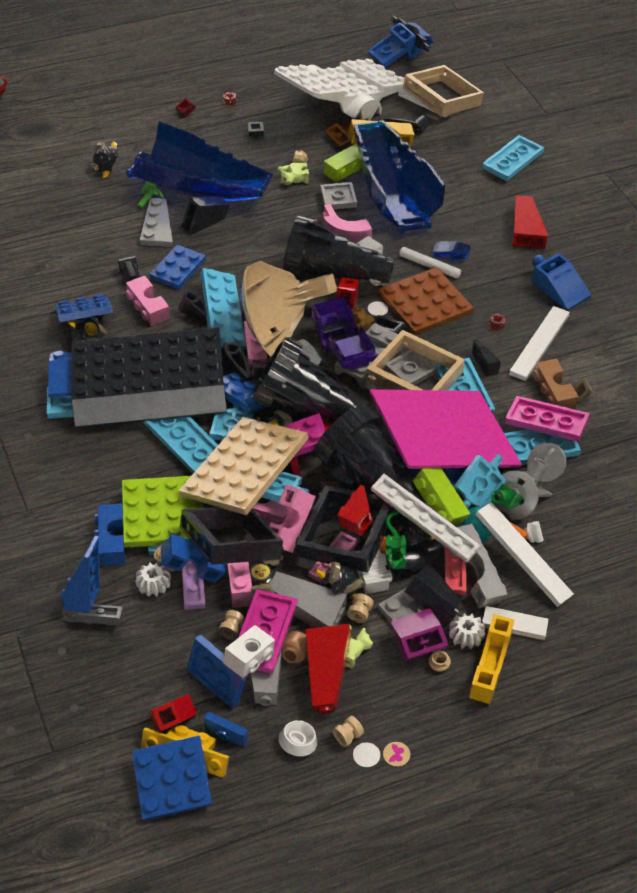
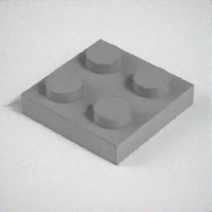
M352 182L320 185L324 205L331 204L333 210L357 207V199Z
M408 350L390 360L384 368L390 374L414 386L436 374V368L420 354L412 350Z
M406 588L378 605V609L389 622L426 610V608L405 593Z

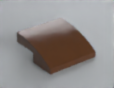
M351 120L341 126L336 123L324 130L340 149H346L354 145L351 143L348 133Z

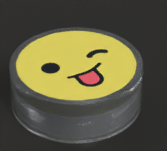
M262 563L254 565L250 570L251 580L256 584L267 583L271 578V569Z

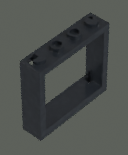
M325 485L323 491L318 495L315 507L311 509L308 521L303 525L301 536H298L296 539L295 547H297L299 558L326 564L337 562L340 565L350 567V569L368 573L387 532L386 519L389 514L395 512V508L378 495L366 493L370 510H377L379 513L361 553L311 543L329 503L345 505L354 492L353 490Z
M220 507L182 509L180 530L211 565L279 560L281 558V552L284 549L282 547L283 540L253 509L247 515ZM244 527L255 541L220 543L208 529Z

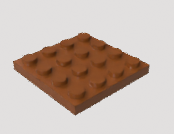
M437 267L378 289L379 296L415 336L470 315L474 311L473 306Z

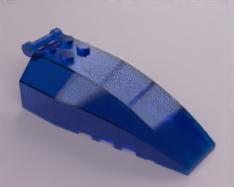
M384 120L354 124L357 148L371 199L380 213L397 227L399 234L424 228L425 230L431 229L432 224L429 218L443 205L446 186L435 169L424 158L420 159L417 156V152L411 150L409 144L403 142L401 136L395 133Z
M161 121L158 122L156 141L151 154L139 152L135 157L132 167L126 171V175L129 178L136 177L149 181L157 186L192 197L221 196L225 201L262 197L273 177L272 173L252 165L244 159L240 161L233 157L232 153H225L219 150L218 146H211L205 143L204 139Z

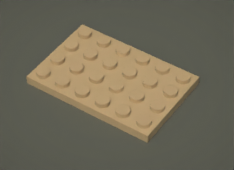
M242 417L180 488V496L247 515L309 439L307 432Z

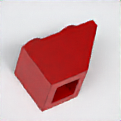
M362 485L351 494L349 501L338 512L341 527L362 536L373 521L365 488Z
M189 693L147 711L154 730L158 732L197 714Z

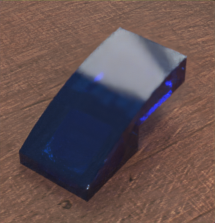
M436 241L432 252L434 257L450 255L452 260L468 259L471 246L455 241Z

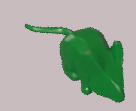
M399 511L389 514L386 519V525L393 535L392 537L388 535L386 538V555L388 557L386 562L388 567L392 569L404 568L407 563V559H405L406 538L404 535L399 536L390 524V518L400 513Z

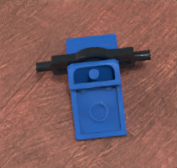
M392 16L390 20L395 25L389 29L391 34L370 48L368 53L380 65L386 68L404 54L409 59H412L423 50L429 52L431 49L430 45L434 42L432 37L416 23H409L401 18Z

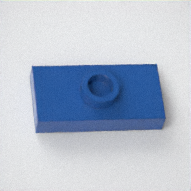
M207 712L204 717L205 730L216 734L224 741L229 740L242 747L246 746L248 742V730L211 712Z

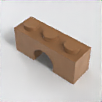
M557 358L537 362L535 371H533V377L539 383L541 393L546 396L547 403L575 410L578 395L571 384L560 385L564 370Z

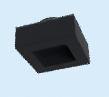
M248 122V135L254 137L264 136L263 122Z

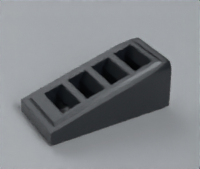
M380 315L375 316V321L370 322L372 325L374 323H381L380 326L396 334H399L402 330L406 331L405 323Z
M474 339L472 354L484 375L487 377L498 374L501 364L500 360L478 339Z

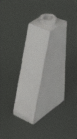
M277 571L273 579L270 578L268 581L275 594L298 599L294 616L310 627L319 628L338 625L346 608L347 594L339 591L334 594L330 588Z
M282 650L273 674L257 670L249 673L255 703L264 706L277 705Z

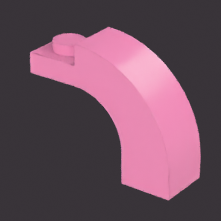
M331 204L324 205V212L322 213L323 227L331 233L343 236L348 241L354 243L360 242V240L367 236L372 238V228L367 219L345 221L336 215Z

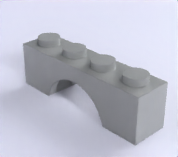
M473 524L457 527L481 545L480 549L469 561L477 573V582L470 592L478 609L500 604L507 595L506 587L501 582L497 569L492 564L488 551L484 548L478 532ZM450 551L452 556L458 557L456 554Z

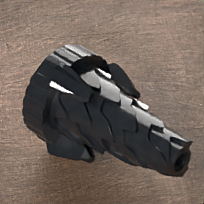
M299 215L289 235L283 270L291 272L299 280V283L333 274L334 278L339 279L349 278L359 281L363 279L386 284L390 282L395 258L381 255L376 250L361 247L360 244L348 241L343 236L331 233L319 224L317 219Z
M290 337L282 339L265 366L251 394V399L267 408L272 403H275L282 408L294 409L304 415L313 416L320 413L321 418L330 424H333L350 409L364 404L348 395L349 391L340 387L335 380L327 376L318 367L323 366L326 361L307 340L295 341Z
M368 404L358 405L344 413L318 440L314 453L336 479L356 488L362 485L365 491L369 490L373 495H376L371 491V487L385 474L426 504L412 481L414 478L404 468L405 465L402 460L394 453L397 447L381 415ZM398 513L407 523L411 522L403 514Z

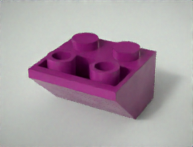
M430 608L390 621L404 663L432 654L438 650H444L448 646L442 626Z

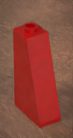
M516 195L512 246L545 249L548 233L533 197Z
M349 624L306 629L312 706L315 712L320 714H328L338 708L352 636Z

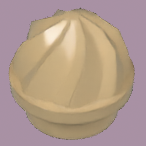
M302 150L295 151L293 163H306L308 161L305 152Z

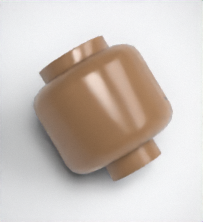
M291 631L286 635L282 647V657L289 663H300L308 654L306 635L299 631Z

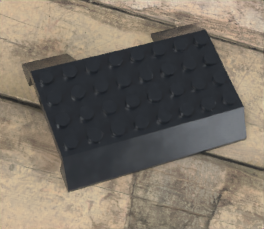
M219 325L122 337L100 336L74 339L72 341V404L76 429L145 422L147 420L157 421L161 419L226 414Z

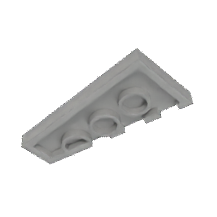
M150 198L140 236V245L173 247L166 199Z

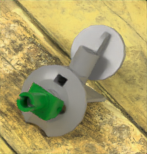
M542 443L536 446L529 454L527 471H509L502 474L506 482L502 483L500 488L493 492L494 494L491 495L494 506L498 510L505 512L511 520H521L530 516L536 509L538 497L552 496V493L540 486L538 482H550L558 479L563 474L566 467V456L558 445Z

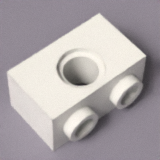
M254 625L225 648L223 664L244 678L250 672H255L262 662L268 661L273 656L275 639Z

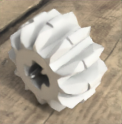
M149 562L148 566L142 565L141 570L137 571L136 586L141 594L146 593L148 597L154 594L157 597L159 592L165 594L166 588H170L171 574L165 566H160L159 562L155 565Z
M463 612L461 617L456 616L454 621L450 623L449 636L453 639L454 645L461 644L462 649L468 646L471 650L473 645L479 647L481 641L485 638V624L481 623L480 617L474 618L473 613L470 616H466Z

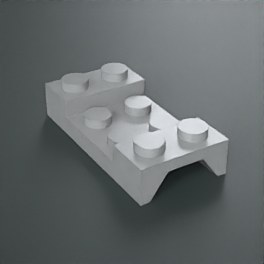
M376 323L366 331L378 356L398 335ZM402 347V348L391 358V360H392L404 347ZM339 361L334 364V372L337 375L344 372L356 378L362 389L365 390L370 384L366 381L368 366L352 370L351 368L343 369Z

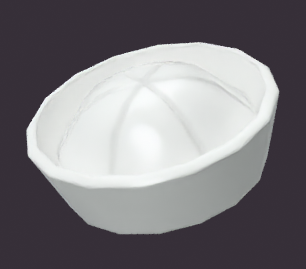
M296 720L288 723L281 730L279 743L289 754L306 756L315 751L317 737L315 730L310 724Z

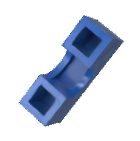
M98 505V514H95V526H98V530H95V536H99L101 566L126 564L123 535H112L116 532H124L123 505Z
M171 534L161 545L162 566L180 571L190 561L197 568L198 578L216 583L226 573V564L211 565L188 539Z

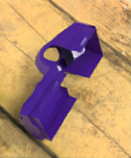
M344 297L314 305L312 319L323 347L331 353L334 352L343 369L351 368L353 370L368 366L369 362H373L378 357L373 343L361 324L356 336L353 312ZM344 333L346 339L335 341L332 334Z

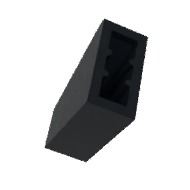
M221 196L190 197L181 227L190 235L208 228L226 218L230 204Z
M427 564L413 578L404 591L426 609L430 608L434 615L444 623L449 617L454 619L461 610L458 606L462 600L430 564Z

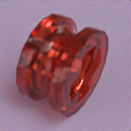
M228 92L223 95L226 105H235L237 103L235 93Z
M493 314L490 317L489 326L493 330H501L505 326L506 319L501 314Z

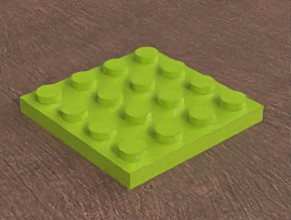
M191 476L122 480L124 548L162 545L171 534L188 539L179 528L182 509L204 508V503L180 496V488Z

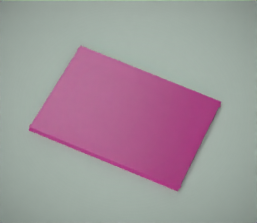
M370 389L369 393L408 469L467 468L476 455L482 456L487 462L491 463L496 454L504 458L497 468L521 467L522 464L480 391Z

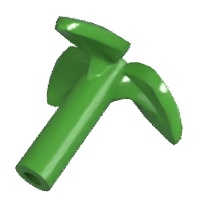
M149 181L145 182L146 185L141 190V193L145 195L137 204L140 208L146 205L152 195H157L158 198L164 199L162 192L156 189L157 186Z

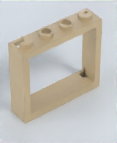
M445 65L406 74L403 83L404 90L441 117L480 106L484 94L480 89ZM442 81L462 97L446 100L426 85Z
M402 330L367 367L366 381L383 390H423L382 370L402 347H406L449 368L448 372L432 389L448 390L463 373L465 359Z

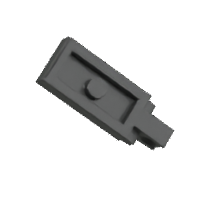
M93 604L90 613L64 610V607L62 609V620L72 623H98L112 626L119 625L123 616L122 606Z

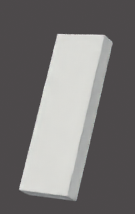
M489 606L485 607L482 622L485 624V628L490 627L493 615L496 614L515 620L512 634L545 640L548 625L547 618Z

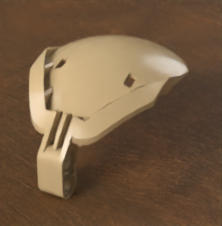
M263 261L247 266L242 283V304L246 321L258 344L271 357L282 339L292 336L304 315L305 301L337 292V286L333 274L299 283V280L291 272L274 267ZM274 328L276 332L272 333L270 329Z

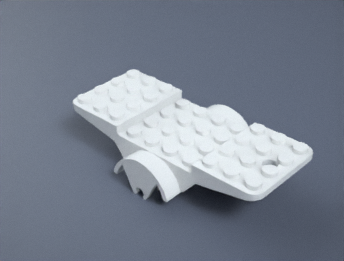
M371 59L347 60V62H341L340 66L336 68L321 69L316 65L305 66L300 64L299 66L289 65V67L279 66L274 71L275 75L313 97L339 102L343 113L353 119L357 116L360 120L366 119L367 121H370L375 113L381 115L382 107L379 101L383 97L401 90L404 83V77L395 75V72L384 69V66L375 64Z

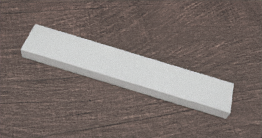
M555 306L552 307L510 369L509 375L523 381L528 379L536 367V363L540 361L569 317L570 312Z
M383 474L371 487L372 492L466 563L480 549L481 545L387 475Z
M492 502L477 511L475 515L557 607L574 595Z

